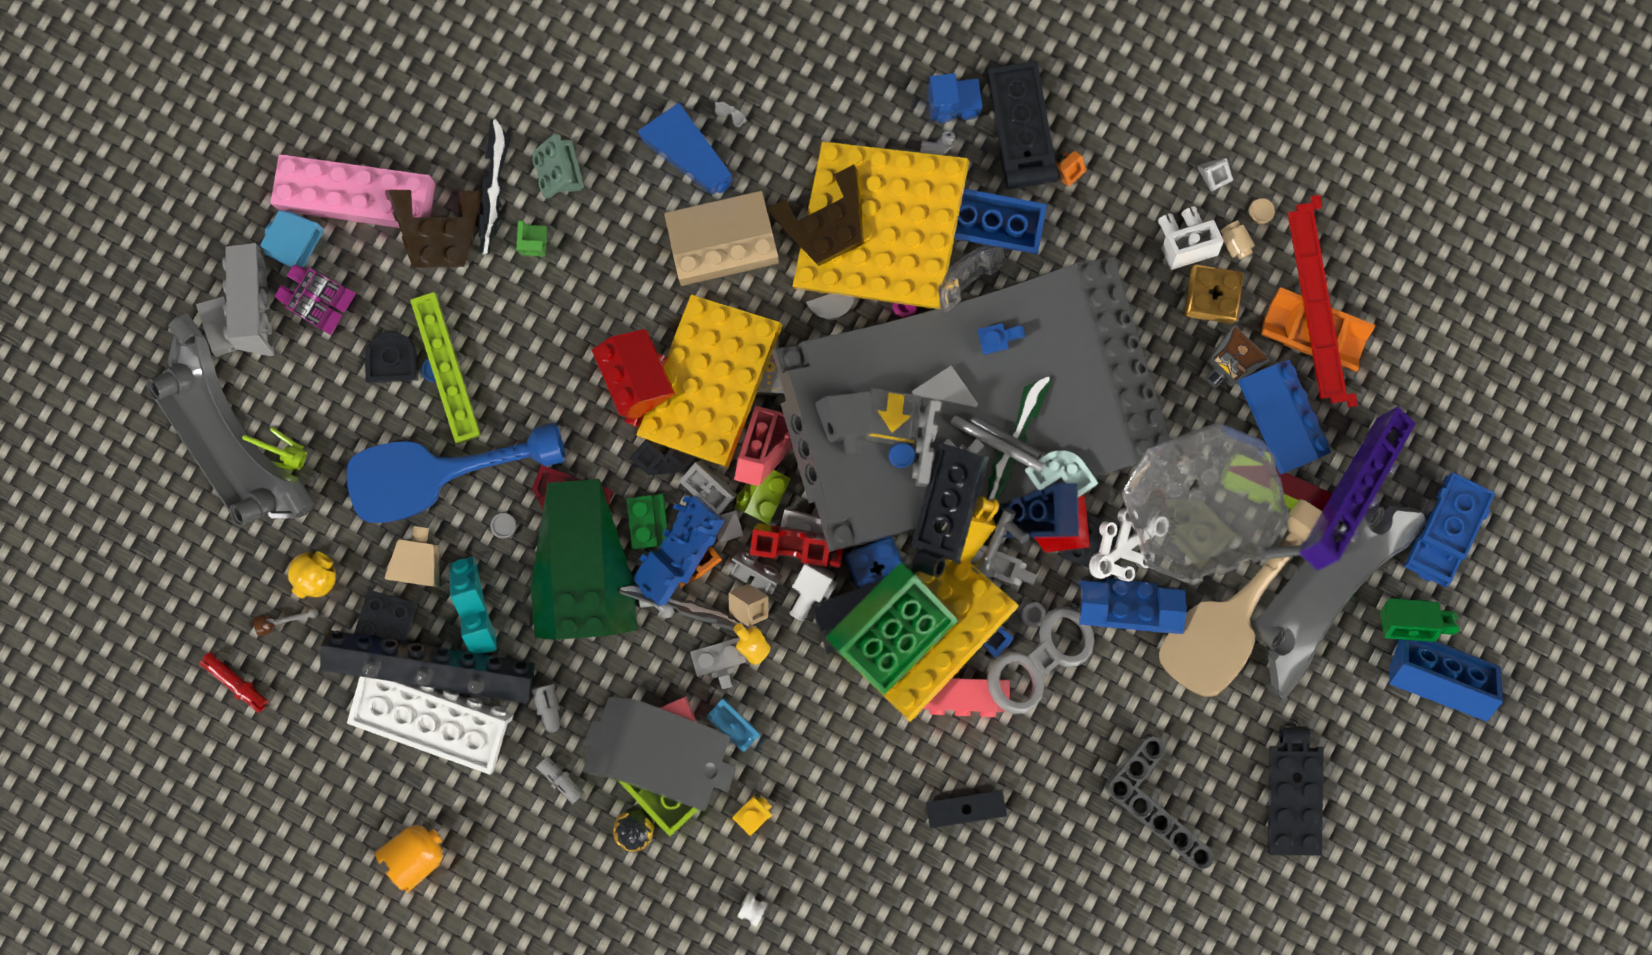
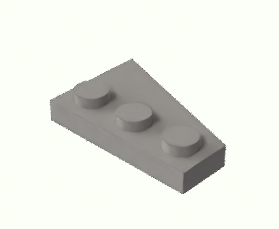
M931 400L924 412L919 414L918 427L922 428L921 438L917 437L915 444V453H919L918 463H914L912 469V478L916 479L915 486L926 487L929 484L934 453L931 442H934L938 428L937 422H934V416L937 411H940V401Z

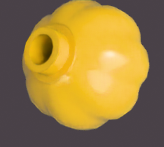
M316 551L315 554L304 552L296 556L291 561L288 569V580L293 586L291 591L302 599L306 596L322 597L328 594L336 581V570L332 566L333 560L319 551Z

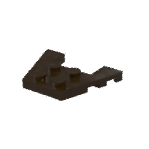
M854 164L834 174L843 195L842 199L800 220H797L787 199L767 208L768 213L818 266L864 244L862 214L859 203L860 190L857 179L858 170Z
M385 190L387 200H390L394 210L392 213L395 222H398L403 235L401 238L412 268L465 266L481 204L482 191H458L459 217H413L411 190Z

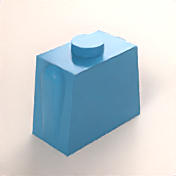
M279 210L273 222L267 225L265 237L260 246L264 248L263 252L265 255L291 268L293 264L304 268L324 228L318 223L310 221L292 211Z

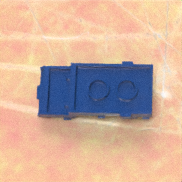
M1454 472L1445 477L1443 481L1445 485L1441 486L1436 496L1438 500L1433 511H1430L1427 516L1429 520L1423 533L1417 536L1416 541L1413 540L1411 552L1404 565L1405 568L1419 574L1418 577L1428 582L1432 580L1444 587H1448L1451 584L1461 560L1466 559L1483 520L1487 519L1490 510L1488 508L1495 495L1494 492Z
M686 495L683 499L686 505L675 503L673 508L680 510L676 516L677 520L671 530L665 529L663 535L667 537L658 552L649 551L648 555L642 554L640 557L643 563L633 580L639 585L640 591L647 598L650 597L657 605H666L679 582L687 583L707 549L715 542L716 535L724 523V520L698 496L691 495L690 497Z

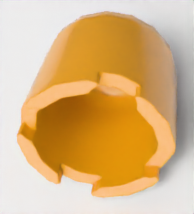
M411 825L376 850L375 857L379 864L382 861L386 863L390 869L386 874L401 890L405 889L408 893L442 862L443 850L439 843L443 840L434 829L428 831L423 826Z

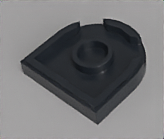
M386 331L378 334L365 351L366 383L418 381V355L414 343L407 336L399 332Z

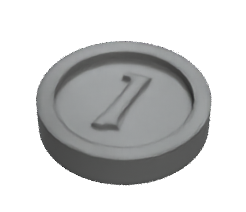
M500 513L494 516L490 527L496 537L506 539L515 533L517 523L510 514Z

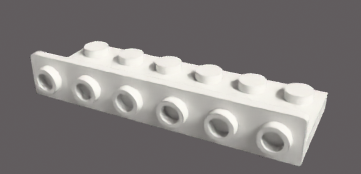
M360 677L347 724L491 774L495 769L507 724L512 721L513 715L506 713L507 710L502 707H489L482 704L483 702L479 699H467L458 696L459 693L454 691Z

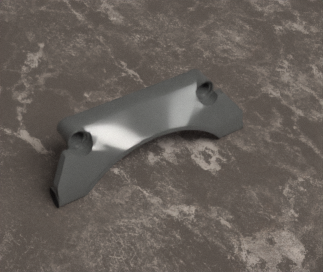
M184 314L172 320L169 328L173 332L174 337L167 362L170 367L165 373L149 378L146 382L147 389L229 511L233 521L238 526H243L264 516L266 512L271 519H298L307 515L316 504L299 478L276 466L256 445L242 439V436L247 434L226 400L215 372L208 342L191 316Z
M1372 502L1341 556V560L1318 571L1306 560L1264 613L1256 619L1252 625L1255 637L1267 644L1269 649L1272 650L1268 656L1271 679L1265 685L1271 693L1281 700L1287 698L1304 677L1326 632L1353 594L1381 565L1406 549L1427 524L1428 521L1422 512L1415 508L1389 506L1384 512L1382 507Z

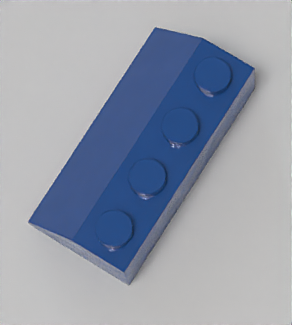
M964 189L954 239L1038 255L1047 204Z
M1290 360L1280 362L1238 380L1280 475L1332 453L1329 448V442L1322 433L1318 424V418L1312 411L1307 400V394L1302 389L1297 378L1296 369L1292 366Z
M1399 639L1389 666V684L1484 721H1488L1502 704L1501 666L1438 642Z

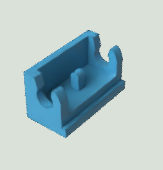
M724 698L706 716L723 734L728 735L730 740L742 752L746 751L761 734Z

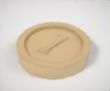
M1257 199L1249 208V216L1257 224L1268 223L1275 214L1274 205L1267 199Z

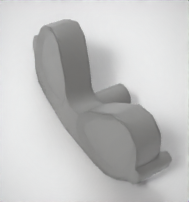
M725 102L715 103L716 116L723 117L731 114L735 127H740L747 122L744 113L738 111L733 106Z

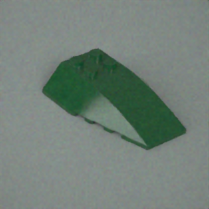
M600 479L550 482L547 484L530 587L535 638L562 640L603 637L637 631L635 598L619 593L620 588L634 585V580Z

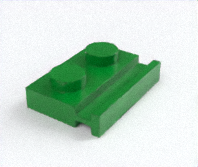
M664 494L627 498L632 549L661 546L667 537L663 535L665 529H668Z

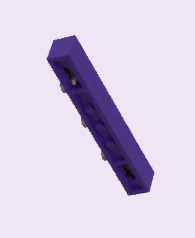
M1398 406L1375 420L1298 552L1317 571L1339 561L1348 544L1353 543L1360 536V532L1357 530L1367 510L1379 502L1380 498L1376 494L1386 476L1392 474L1398 468L1395 460L1416 424Z

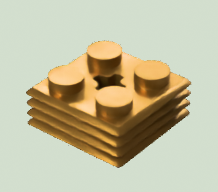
M1194 265L1190 270L1184 316L1233 324L1238 318L1244 273ZM1213 289L1216 290L1217 294H1219V296L1215 300L1213 299V295L1209 294V292Z

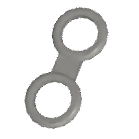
M1057 607L1049 611L1041 622L1039 630L1040 643L1027 655L1020 652H1006L995 659L990 666L987 677L988 688L994 702L1003 710L1013 714H1020L1034 709L1042 699L1044 676L1057 665L1076 667L1088 659L1093 651L1094 634L1091 626L1079 625L1080 611L1071 607ZM1066 617L1073 620L1082 632V647L1074 656L1061 654L1052 642V626L1059 618ZM1008 663L1022 665L1031 676L1032 691L1027 700L1022 703L1009 700L1000 688V673Z

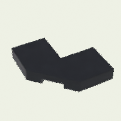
M645 439L629 459L651 476L685 473L698 457L672 448L664 455Z

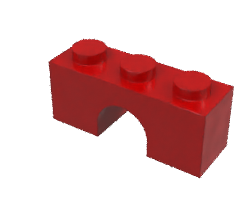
M757 523L753 529L750 555L769 558L788 555L800 558L801 563L826 567L829 563L831 551L828 550L824 533Z

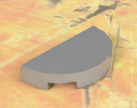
M828 294L808 301L806 304L810 311L825 320H834L841 318L849 312L855 297Z

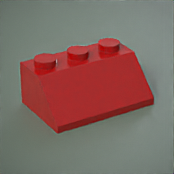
M646 329L611 336L592 349V353L619 415L636 420L675 395Z

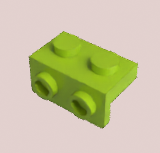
M773 470L760 486L746 483L736 498L735 509L766 524H770L791 478Z

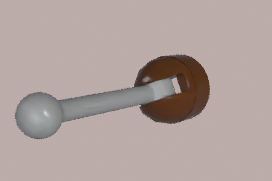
M312 608L306 613L275 620L269 615H258L253 618L254 628L257 636H263L271 633L277 624L307 617L314 619L318 616L319 612L317 609Z

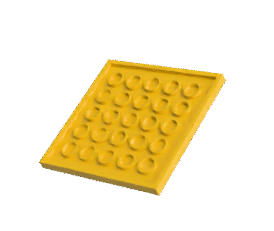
M822 142L807 216L843 198L834 174L854 164L858 170L857 179L860 190L859 203L862 214L864 244L820 266L800 247L793 287L799 290L940 309L969 166L968 158Z

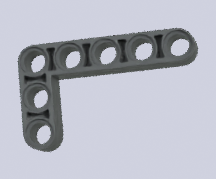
M1149 735L1144 736L1105 783L1106 792L1187 862L1198 869H1207L1214 862L1213 851L1138 788L1163 757L1166 749L1164 742L1160 738ZM1150 741H1155L1157 750L1154 754L1149 755L1146 752V745ZM1133 761H1139L1141 770L1138 774L1132 775L1129 766ZM1122 781L1125 789L1121 794L1115 795L1113 786L1116 782ZM1142 798L1145 806L1141 811L1136 812L1133 808V803L1136 799ZM1158 815H1163L1165 823L1161 828H1155L1153 824L1155 817ZM1183 832L1185 836L1184 842L1181 845H1175V835ZM1203 849L1205 852L1204 859L1201 862H1196L1194 859L1195 852Z

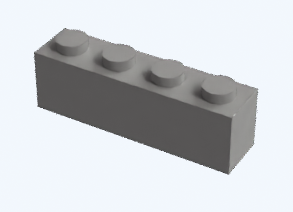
M256 243L226 246V256L222 259L223 268L226 272V279L223 280V289L226 294L223 311L227 317V325H224L223 328L225 339L237 350L274 356V347L268 344L267 335H272V327L265 313V310L270 309L266 291L262 288L267 287L264 253Z

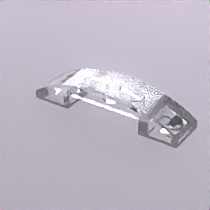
M984 245L965 255L950 267L945 277L941 279L938 288L943 313H947L961 301L960 292L983 273L992 275L1006 263L1004 248Z

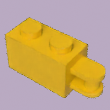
M983 496L978 497L961 561L966 559L971 562L997 527L993 520V516L999 508V503L996 499L987 500Z

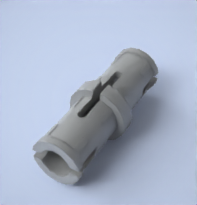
M549 756L536 767L552 783L551 786L554 789L557 788L572 805L584 794V791L568 777L570 774L567 771L563 772Z

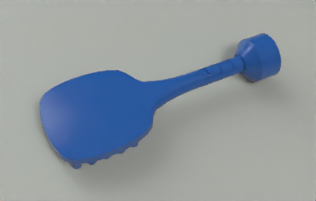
M556 422L535 427L525 443L468 456L438 457L432 454L427 447L413 442L382 444L363 450L350 459L347 466L348 491L352 505L362 520L370 523L398 521L417 515L431 507L438 500L440 490L444 484L468 472L532 457L533 460L545 467L565 462L564 445Z

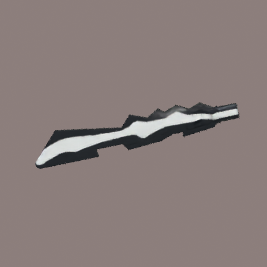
M494 118L490 120L485 159H490L488 177L483 179L481 199L483 213L479 215V238L481 241L479 253L483 255H489L492 238L497 234L496 224L501 219L499 209L502 207L499 197L504 187L500 183L499 177L511 141Z

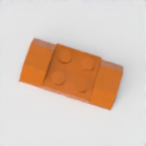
M1280 287L1268 308L1262 324L1261 335L1313 356L1302 296ZM1331 308L1341 365L1344 368L1358 372L1361 353L1375 325Z

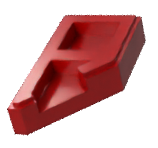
M843 548L832 551L829 564L831 568L839 569Z

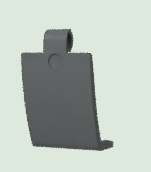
M609 697L601 720L591 721L584 740V746L591 748L583 767V772L610 777L701 811L707 809L713 787L723 790L728 794L736 768L722 761L730 739L728 735L635 699Z

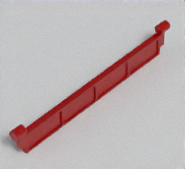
M1314 195L1310 197L1311 203L1296 205V211L1287 213L1320 399L1330 398L1331 404L1347 402L1348 408L1358 406L1356 393H1346L1314 210L1322 208L1320 195Z

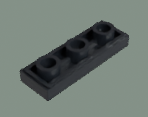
M1003 790L926 801L930 828L1007 816ZM964 804L970 805L968 813H963L961 810Z

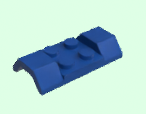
M1106 578L1105 581L1079 579V586L1081 587L1079 625L1183 634L1187 613L1184 589L1157 586V583L1141 581L1127 582Z

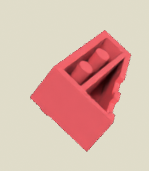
M951 678L923 708L930 709L929 714L945 715V710H955L956 716H970V711H979L980 717H996V712L1005 711L994 702L989 692L988 680ZM999 680L1003 694L1010 700V680Z

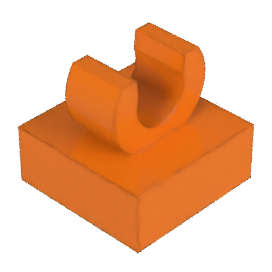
M1076 151L1071 154L1064 152L1065 160L1060 164L1056 161L1060 178L1068 187L1087 171L1082 156Z

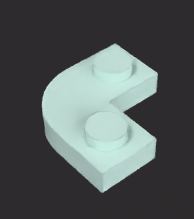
M1054 451L1041 458L1040 461L1046 464L1041 473L1031 467L1025 469L1038 490L1045 489L1062 477L1065 483H1077L1078 497L1099 484L1082 459L1068 451Z

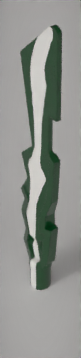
M1046 377L1024 387L1015 430L1008 434L1024 443L1027 442L1026 430L1031 418L1037 419L1052 382L1051 377ZM1001 451L997 453L999 458L993 463V475L988 480L990 490L986 498L987 500H997L998 496L1003 493L1013 474L1010 472L1011 468L1017 461Z

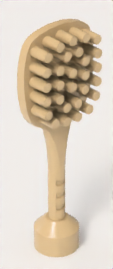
M1300 499L1287 515L1290 533L1281 543V546H1297L1304 543L1322 512L1310 503ZM1291 557L1268 559L1254 578L1227 601L1216 602L1208 600L1199 603L1186 613L1183 634L1169 633L1162 644L1159 658L1165 670L1185 688L1201 696H1216L1227 687L1241 671L1252 652L1255 643V633L1251 627L1250 618L1254 608L1268 585Z

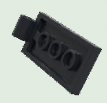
M939 443L911 544L914 549L918 550L912 561L914 570L938 578L944 572L946 566L945 558L960 564L989 457L945 443ZM943 521H946L948 525L945 531L941 529Z
M1280 726L1279 743L1281 747H1269L1267 853L1270 855L1322 856L1324 747H1309L1310 731L1308 726ZM1299 772L1301 779L1297 782L1293 781V774Z

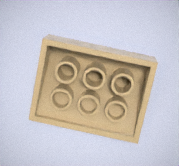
M762 191L664 213L681 286L779 264Z

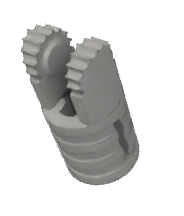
M554 684L531 690L537 715H541L544 728L549 733L558 731L561 726L558 714L560 706L558 705Z

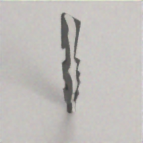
M638 584L619 589V593L660 607V605H657L650 597L647 598L640 591L641 589ZM670 597L665 605L677 609L681 615L710 622L728 630L734 631V626L738 623H741L746 630L752 627H748L720 609H713L709 605L699 606L691 600L681 602Z

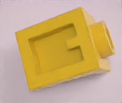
M754 794L732 818L751 836L772 816L773 813L770 811L772 805L763 796L758 798Z

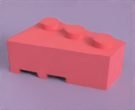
M755 406L738 458L734 480L760 486L793 448L782 412Z

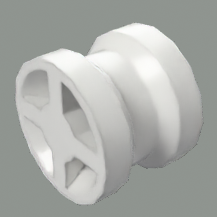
M749 893L737 917L750 920L751 925L756 927L768 903L757 901L754 895Z

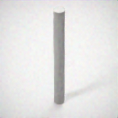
M956 415L951 420V425L1040 473L1043 471L1046 465L1044 462Z

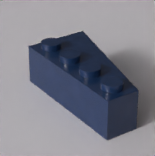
M1057 483L1047 489L1038 490L1030 495L999 504L998 511L993 516L997 526L1005 508L1014 510L1016 514L1012 522L1028 533L1029 537L1079 536L1077 483ZM994 529V531L991 533V535H990L988 538H992V537H993V535H994V533H995V529ZM1007 531L1006 535L1003 538L1016 537L1013 536L1009 531Z

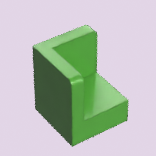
M519 220L516 247L519 254L546 257L547 227L527 225L523 220Z

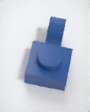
M1000 323L977 329L983 355L1010 349L1008 341L1025 337L1022 326L1005 330L1004 324Z

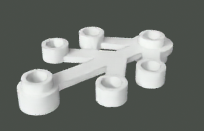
M1121 509L1118 512V521L1121 525L1115 548L1110 551L1112 539L1117 534V525L1113 522H1103L1099 528L1100 534L1103 536L1099 552L1092 556L1089 563L1091 574L1096 578H1105L1113 574L1122 581H1132L1135 577L1134 568L1126 565L1118 566L1114 562L1122 558L1135 562L1138 567L1149 568L1153 563L1152 555L1144 552L1138 553L1132 551V549L1148 538V535L1158 537L1165 535L1168 530L1166 518L1152 515L1144 523L1145 531L1143 527L1128 538L1131 525L1135 520V512L1132 509Z

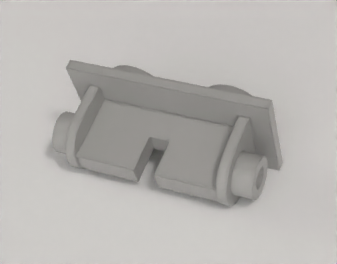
M738 551L728 567L732 575L744 582L748 581L750 575L755 577L751 586L765 594L768 592L772 595L776 585L783 577L778 574L774 567L759 563L753 555L747 552L742 553Z

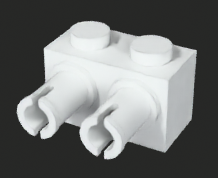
M1191 207L1192 212L1190 208H1187L1181 213L1188 228L1179 230L1173 214H1168L1169 219L1164 215L1158 220L1165 234L1162 251L1171 270L1212 258L1219 254L1224 240L1214 220L1202 222L1197 207Z
M806 563L792 587L799 591L800 596L790 615L804 622L814 602L820 603L823 597L829 598L837 584L833 580L836 574L822 566Z

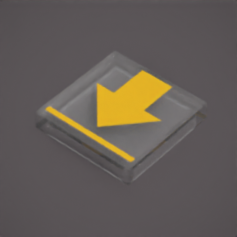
M876 388L869 389L871 392L873 431L872 434L864 437L863 440L889 445L906 442L912 448H915L921 396Z

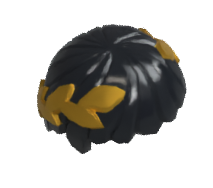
M629 808L616 818L613 834L615 842L622 849L629 852L643 850L653 838L654 822H652V818L642 809Z

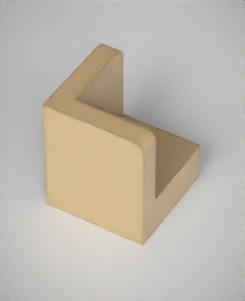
M750 584L730 591L729 614L748 627L768 618L769 596Z

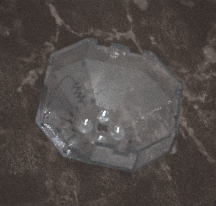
M1215 423L1146 449L1121 494L1140 552L1150 569L1194 585L1203 582L1202 577L1216 572L1219 576L1238 569L1237 564L1252 560L1255 563L1264 559L1263 548L1272 547L1290 518V513L1283 497L1284 491L1280 477L1274 465L1276 464L1274 455L1264 441L1221 423ZM1197 479L1199 487H1193L1192 490H1189L1187 483Z

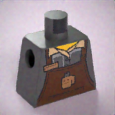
M1235 325L1226 332L1207 359V364L1213 370L1205 377V380L1213 388H1217L1223 381L1233 386L1238 383V380L1245 378L1270 359Z

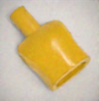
M741 623L736 624L734 631L740 637L736 644V650L745 656L749 663L754 665L761 663L767 657L771 648L763 634L754 626L746 630Z

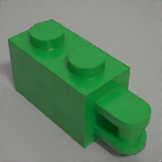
M1392 598L1387 599L1380 611L1383 635L1386 639L1436 642L1440 634L1453 635L1460 631L1459 625L1456 624L1458 619L1457 613L1441 611L1440 602H1429L1424 599L1415 601Z

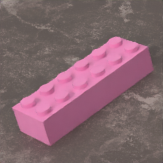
M279 154L270 204L278 210H289L297 214L400 228L398 222H395L392 213L394 210L390 200H387L385 190H411L413 217H430L436 183L429 175Z

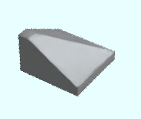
M1227 158L1198 165V169L1210 191H1214L1234 181Z
M736 510L720 516L724 523L717 533L719 543L744 536Z

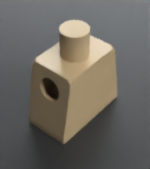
M414 526L411 541L400 539L397 541L385 579L439 587V546L427 544L429 528Z

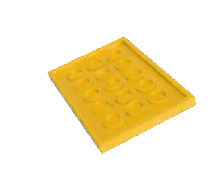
M691 295L664 366L675 395L644 414L636 435L728 468L783 325L775 320Z
M945 558L946 566L944 572L938 578L919 571L915 574L930 592L955 616L958 622L883 695L910 722L1019 607L1015 601L966 559L958 564ZM971 567L975 568L979 574L974 572Z

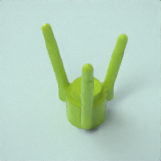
M271 427L270 431L291 447L286 446L282 450L247 435L242 436V439L279 454L280 460L284 461V463L272 461L279 468L291 472L294 469L300 470L307 458V451L303 450L304 446L295 443L274 427Z

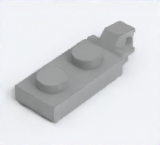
M982 545L971 562L979 561L988 547ZM997 551L993 558L992 568L995 571L993 578L1008 584L1019 586L1020 581L1034 585L1037 575L1026 571L1027 564L1023 563L1022 560Z

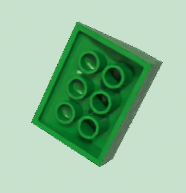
M900 562L825 638L872 685L885 695L958 620Z

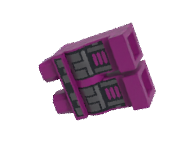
M293 264L287 277L299 283L297 288L293 292L281 285L275 297L286 305V309L331 335L343 315L320 302L323 301L345 313L356 293L310 268L306 270Z

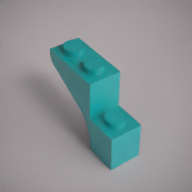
M474 557L459 559L449 563L450 597L461 618V635L469 652L485 654L497 650L496 632L486 609Z

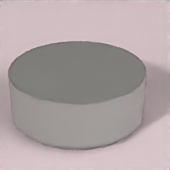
M1038 602L1025 604L1020 613L1022 622L1031 628L1041 626L1042 620L1047 615L1045 607Z

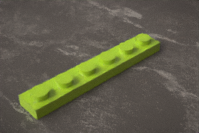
M432 292L411 299L412 308L455 443L459 444L481 437L437 294Z

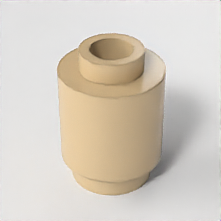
M1235 221L1220 230L1223 235V242L1232 258L1238 256L1239 260L1253 253L1252 248L1255 244L1245 226L1240 225L1239 221Z

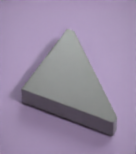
M952 366L946 368L911 392L914 397L919 396L934 399V401L959 404L972 408L978 406V403Z

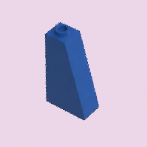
M677 103L638 130L643 143L711 195L717 192L719 194L723 193L731 186L730 183L733 181L731 173L680 103Z

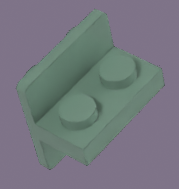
M553 134L533 151L532 160L537 170L539 188L543 193L544 199H550L557 192L580 191L584 188L572 140H561L559 134Z

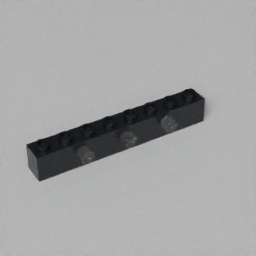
M333 630L327 631L320 650V670L523 703L529 702L533 688L535 663L524 660H513Z

